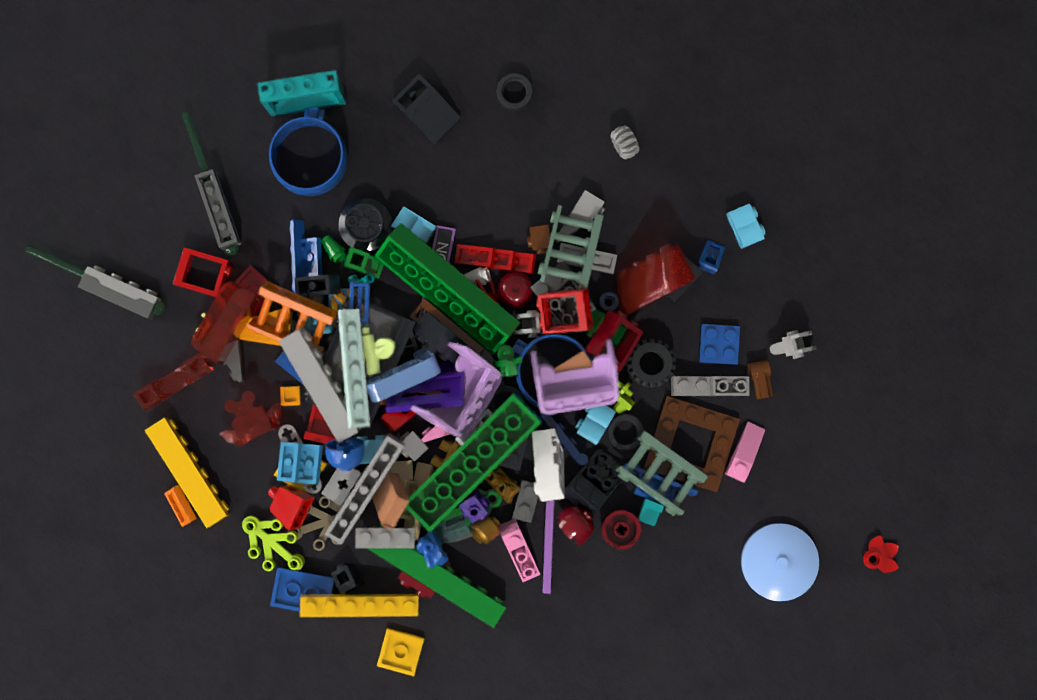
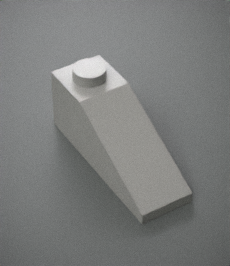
M585 190L569 217L589 222L590 220L594 221L596 214L602 215L606 209L603 207L605 202ZM564 224L559 233L572 235L581 228Z

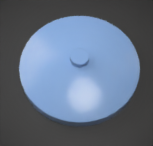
M775 523L758 529L749 537L742 551L741 567L747 583L759 595L774 601H787L801 596L812 586L819 570V556L815 544L804 531L789 524Z

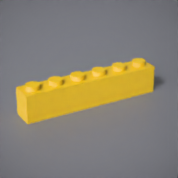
M163 418L147 428L145 432L206 528H209L230 515L228 512L229 507L224 500L221 501L218 497L219 491L216 486L209 483L207 479L209 476L203 467L200 468L197 464L199 460L193 451L190 452L187 448V440L176 431L178 429L173 419Z
M300 594V617L418 616L417 594Z

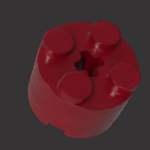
M617 509L609 512L604 517L601 524V533L610 546L616 549H628L638 541L641 534V525L634 514L624 509ZM619 524H621L623 527H626V529L623 530V534H620L619 531H616V529L619 528Z

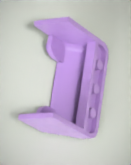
M611 340L607 341L608 354L597 356L593 360V367L554 373L551 365H537L535 352L531 353L539 407L542 413L553 414L609 405L618 400L616 362Z
M449 342L448 346L460 354L455 363L457 372H465L466 375L464 405L428 409V411L412 406L411 410L446 432L460 439H468L498 389L502 376L497 369L470 348Z

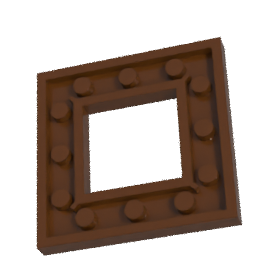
M666 396L653 437L670 449L679 420L715 431L704 468L696 465L693 466L708 476L704 483L699 484L697 482L694 485L718 492L740 419ZM652 449L648 452L643 468L645 470H648L656 458V452ZM667 460L663 461L656 472L667 476L672 469V464ZM681 472L674 479L686 482L688 475Z

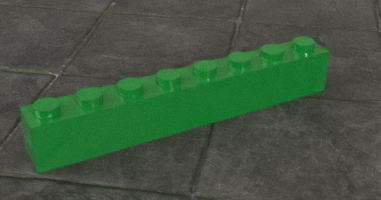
M382 524L373 526V528H385ZM416 545L415 548H367L493 628L506 609L502 599L494 596V598L488 596L486 589L479 585L477 588L470 584L472 581L463 575L461 578L454 574L455 570L447 565L442 567L437 564L433 569L428 568L424 555L418 552Z

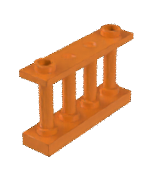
M266 281L258 293L265 298L258 319L253 318L247 328L252 329L256 334H263L280 341L291 334L284 331L283 328L290 309H295L300 312L295 331L305 327L308 316L319 321L311 342L314 347H318L321 353H323L325 348L319 346L320 339L326 324L331 325L338 311ZM272 301L281 303L283 306L276 327L265 322Z

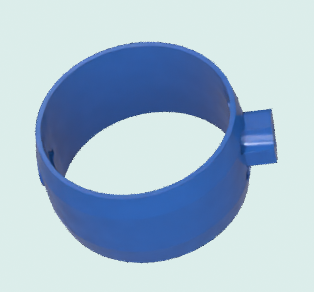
M305 108L304 117L293 119L281 126L275 133L269 148V163L277 180L289 191L302 196H317L333 189L343 178L348 164L347 148L341 135L331 124L324 121L325 111L318 108ZM306 126L321 127L330 131L338 138L341 148L340 163L334 175L324 184L313 188H299L288 184L282 179L277 166V154L283 140L294 130Z
M545 334L535 338L529 344L518 339L512 348L514 350L513 358L521 357L523 360L527 351L538 342L547 339H561L572 343L581 352L584 351L593 365L589 353L585 351L586 348L576 339L564 334ZM518 363L519 374L516 375L519 389L530 403L540 408L539 403L528 395L522 385L520 378L521 363Z

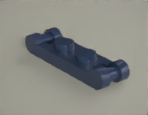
M540 411L539 416L542 418V421L549 429L555 428L561 445L576 464L585 465L588 462L587 455L580 454L576 449L577 443L571 436L568 438L565 435L563 425L559 421L556 423L551 417L552 414H544Z

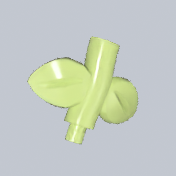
M369 327L362 328L364 363L366 362L367 375L381 373L379 359H387L393 354L395 342L389 338H379L375 341L374 334H370Z

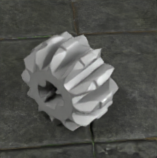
M626 125L620 126L611 132L612 143L620 157L627 159L638 153V142L629 127Z

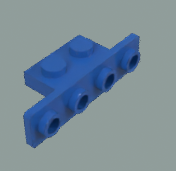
M293 219L290 220L289 230L291 234L292 290L295 293L294 278L322 275L321 238L305 239L304 221Z
M637 464L632 473L639 475V480H641L646 471L640 469L641 466ZM655 472L647 485L657 491L665 478L658 476V472ZM674 479L663 497L672 502L676 490L680 491L685 483L681 485L676 483V479ZM638 486L635 487L633 494L661 504ZM692 486L688 495H697L698 491L694 490V486Z

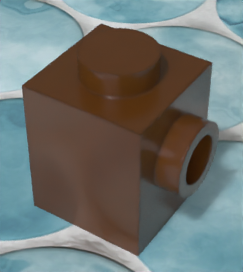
M549 225L529 227L530 236H527L528 248H532V251L537 252V255L546 254L550 242Z

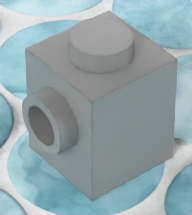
M407 431L400 437V440L406 443L401 453L406 458L410 456L413 461H416L429 449L414 431L411 433Z

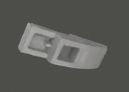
M672 376L671 396H749V377Z

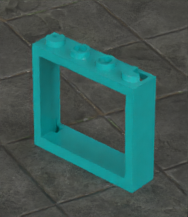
M336 71L258 83L260 101L271 116L305 111V108L310 107L319 109L346 104L344 86ZM333 75L334 81H328L327 76Z

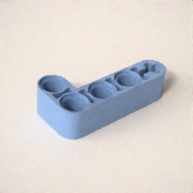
M429 348L420 349L413 354V360L367 380L366 389L371 401L379 402L438 375L441 370L434 353Z

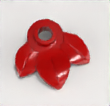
M881 535L876 536L869 542L868 551L863 556V562L868 568H878L884 573L893 572L899 568L897 563L892 560L899 546L894 543H884ZM874 555L875 561L871 563L869 558Z

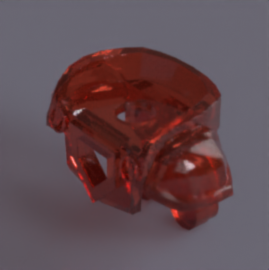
M251 391L244 392L242 400L239 402L228 400L225 403V409L227 412L235 413L236 415L235 420L231 423L234 431H222L220 436L228 443L242 448L250 440L271 430L281 428L280 423L283 417L282 404H274L268 412H266L262 405L254 407L252 403L255 401L256 396Z

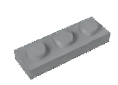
M561 243L559 250L580 256L587 253V249L564 243ZM596 250L591 270L613 274L617 255ZM559 258L557 260L558 263L564 261L567 265L583 268V266H580V263Z
M356 528V548H415V528Z

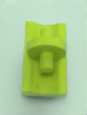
M620 381L617 382L618 402L613 409L619 415L626 410L629 411L635 403L630 398L633 392L628 389L631 385L629 381L625 385Z

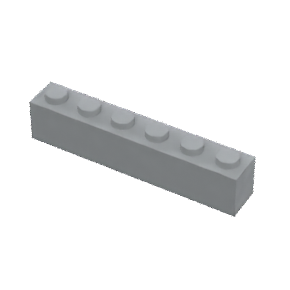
M302 327L281 339L279 343L339 443L359 432L362 427L349 428L346 398L341 393L342 388L338 381H334L331 376L332 371L329 365L324 364L321 359L322 353L319 348L314 347L311 342V334Z
M388 434L325 533L326 536L342 545L406 443L392 434Z

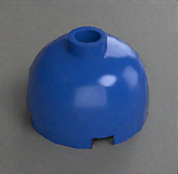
M348 437L346 441L339 443L334 439L325 445L327 460L333 467L341 469L343 472L351 471L364 458L365 448L361 439Z

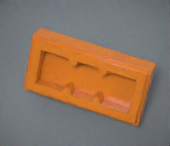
M179 485L165 492V496L182 527L197 519Z

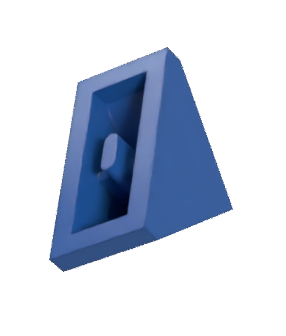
M707 240L697 267L715 274L719 268L725 247Z

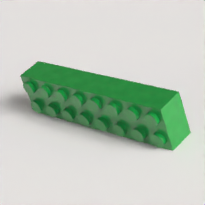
M402 223L387 237L375 254L379 261L492 355L520 324L518 320Z
M514 392L408 498L409 502L405 508L431 532L542 422V419Z

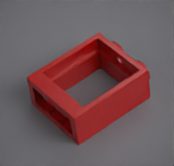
M184 247L173 284L221 299V295H224L226 292L227 284L225 282L227 277H230L233 266H231L229 260ZM194 256L222 264L214 291L186 283Z
M588 288L544 292L538 295L537 308L540 310L541 315L539 325L543 329V334L583 331L593 327ZM576 296L579 323L553 325L549 298Z

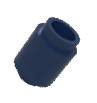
M606 292L599 299V307L604 312L614 311L619 304V299L613 292ZM605 300H611V306H606Z

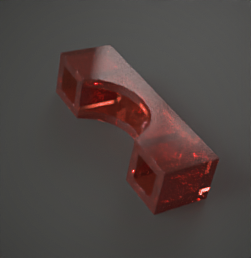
M198 353L183 362L179 368L170 374L146 385L133 394L143 410H150L214 369L205 354Z

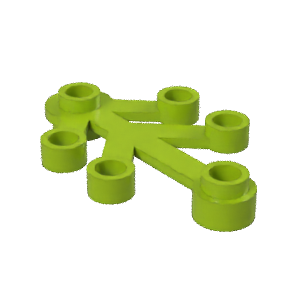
M248 516L243 520L242 528L249 534L250 549L248 550V555L250 558L255 559L261 554V549L258 547V536L263 540L265 561L262 566L264 570L271 571L276 566L273 560L272 549L288 562L291 570L298 571L304 566L305 559L302 555H292L277 542L287 541L290 544L294 543L298 539L296 531L268 534L263 529L272 528L274 531H279L283 524L277 518L260 521L258 517ZM278 522L280 527H276L274 523ZM249 523L253 524V529L249 527ZM289 534L294 536V540L289 538ZM252 549L257 551V555L252 553ZM292 561H296L298 566H294ZM267 562H270L272 567H268Z

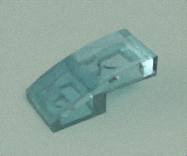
M465 520L450 527L444 522L433 529L437 537L441 538L442 543H452L472 536Z

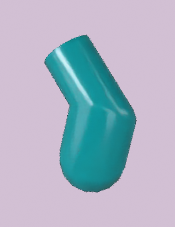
M354 274L348 277V281L371 284L374 281V276L367 274L363 278L358 279V276Z

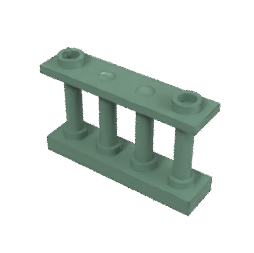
M558 205L557 212L553 211L550 221L554 225L545 263H540L538 274H541L540 282H544L546 274L575 280L576 283H579L578 289H584L588 286L603 215L596 214L594 221H584L560 215L562 206ZM558 222L588 229L591 232V236L585 239L556 232ZM554 239L584 246L587 249V253L580 256L552 249ZM550 256L580 263V266H583V271L575 273L548 266Z
M641 432L637 438L641 446L625 469L620 466L615 471L619 473L618 476L626 482L631 481L666 506L665 510L671 515H682L684 511L679 508L680 504L692 486L697 484V482L699 484L704 483L708 476L647 432ZM652 449L656 452V458L642 479L639 480L631 473L645 452ZM667 460L672 464V469L658 490L655 491L647 484L661 463ZM684 472L688 475V480L673 502H670L663 495L676 475Z

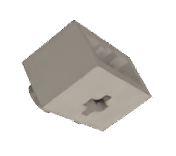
M355 467L348 472L336 469L321 494L342 506L360 480L363 472ZM346 479L348 488H340L342 484L339 482Z

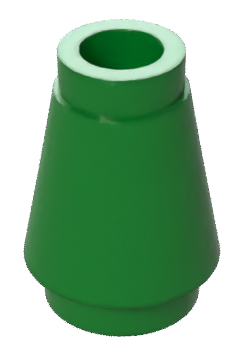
M330 235L325 236L321 240L330 261L338 264L347 257L346 249Z

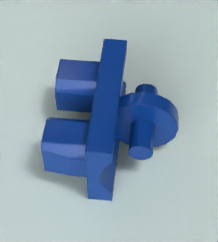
M435 530L428 531L424 537L418 539V552L423 553L428 568L433 569L437 564L443 565L448 561L447 553H444L442 550L443 543L441 538L437 537Z

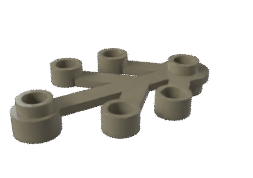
M325 496L319 500V504L323 508L329 507L338 513L342 506ZM324 498L328 499L329 501L328 505L326 506L322 504V500ZM311 505L310 511L307 514H311L321 520L296 529L298 531L297 540L302 538L305 533L324 527L319 538L313 543L314 549L321 551L325 548V541L328 537L325 533L337 514L331 516ZM289 534V538L294 540V536ZM331 539L334 544H339L333 539ZM317 541L322 542V548H317Z

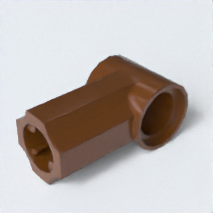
M762 360L748 363L749 375L751 380H753L756 399L773 397L769 361Z

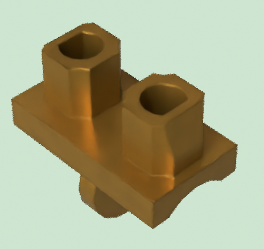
M444 439L439 449L448 454L445 459L434 455L430 464L435 469H438L458 449L460 444Z
M498 467L486 477L487 482L507 503H511L514 495L521 490L517 482L501 467Z

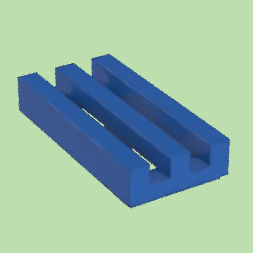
M350 282L349 309H354L355 287H358L357 309H359L360 322H369L370 283ZM362 287H365L364 318H361Z

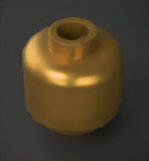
M486 516L484 519L477 520L472 525L471 534L478 543L488 544L500 534L498 527L500 523L494 516L491 518Z

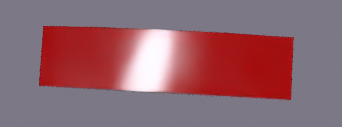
M457 244L455 263L533 274L536 255Z

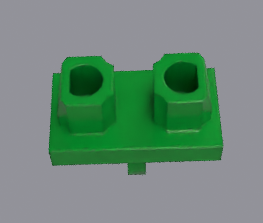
M508 345L501 346L497 351L500 361L492 362L493 367H498L502 377L519 374L517 364L522 363L521 357L513 358L514 350Z

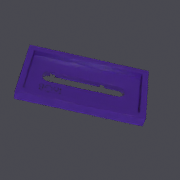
M465 372L438 374L388 397L386 400L387 413L413 411L411 410L412 406L420 409L463 406L466 385ZM451 390L449 393L402 397L406 393Z

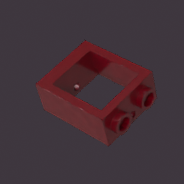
M608 311L585 351L595 358L599 355L607 354L604 352L607 348V341L613 338L620 324H622L627 330L613 352L616 370L620 372L641 338L643 331L637 328L638 324L630 319L627 321V316L620 311H617V313Z

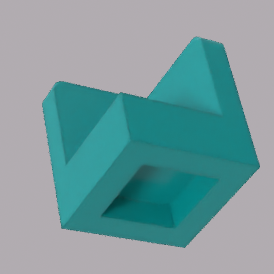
M644 498L637 519L640 522L655 526L664 505Z

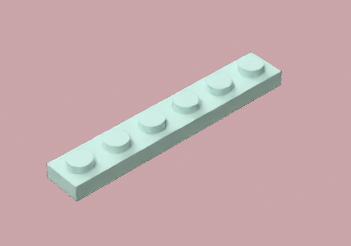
M359 309L339 310L338 319L349 428L370 426Z

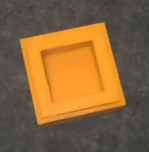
M300 386L280 387L281 406L301 405Z

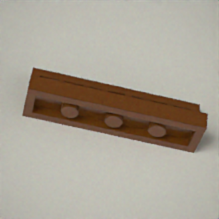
M426 299L409 316L418 323L419 319L415 315L423 308L465 342L477 355L484 349Z

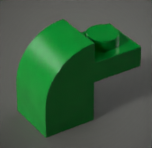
M350 247L343 266L366 275L372 274L374 278L379 279L384 264L376 257L369 255V253Z

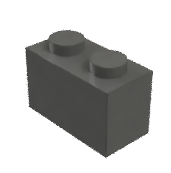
M522 480L521 490L518 494L512 518L531 523L539 494L536 495L533 482Z

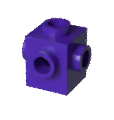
M475 488L459 503V507L463 516L473 523L484 519L488 515L490 503L485 495L482 496L478 489Z

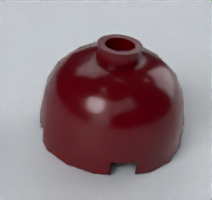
M514 271L507 273L500 279L497 285L498 299L503 306L509 309L519 310L525 308L534 298V292L530 288L534 285L533 281L522 272Z
M569 506L556 516V518H560L558 524L570 540L575 538L577 545H582L586 542L594 531L593 515L588 509L584 510L578 506Z

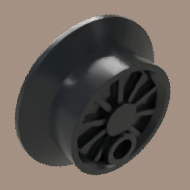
M360 198L352 201L343 209L339 218L341 237L350 247L361 251H372L381 247L392 231V219L389 211L382 203L370 198Z

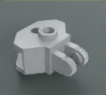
M528 310L525 314L513 315L516 320H522V329L515 330L514 335H528V338H537L543 333V329L539 325L541 315L538 310ZM553 317V325H559V322Z
M798 330L788 332L787 337L782 338L783 342L770 346V353L774 355L786 353V357L792 355L793 359L803 357L804 352L816 350V346L805 348L802 338L813 335L812 331L798 333Z

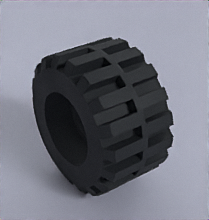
M643 340L636 344L626 361L627 371L631 379L638 385L647 388L658 387L669 381L673 376L676 368V358L669 345L664 344L661 340ZM647 352L658 354L662 360L661 370L654 375H648L640 368V359Z

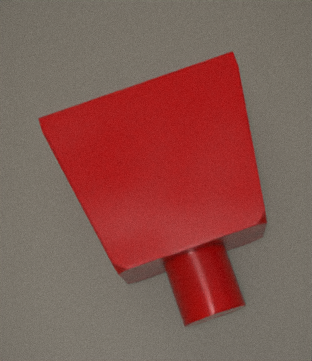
M408 411L407 414L402 412H386L380 421L393 435L417 413L414 411Z
M293 485L281 486L279 488L273 486L268 491V495L273 499L270 511L287 530L301 528L315 497Z

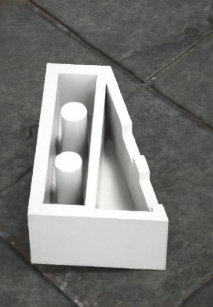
M554 428L532 432L535 462L534 474L536 477V483H534L536 495L539 494L542 502L565 498L564 450Z

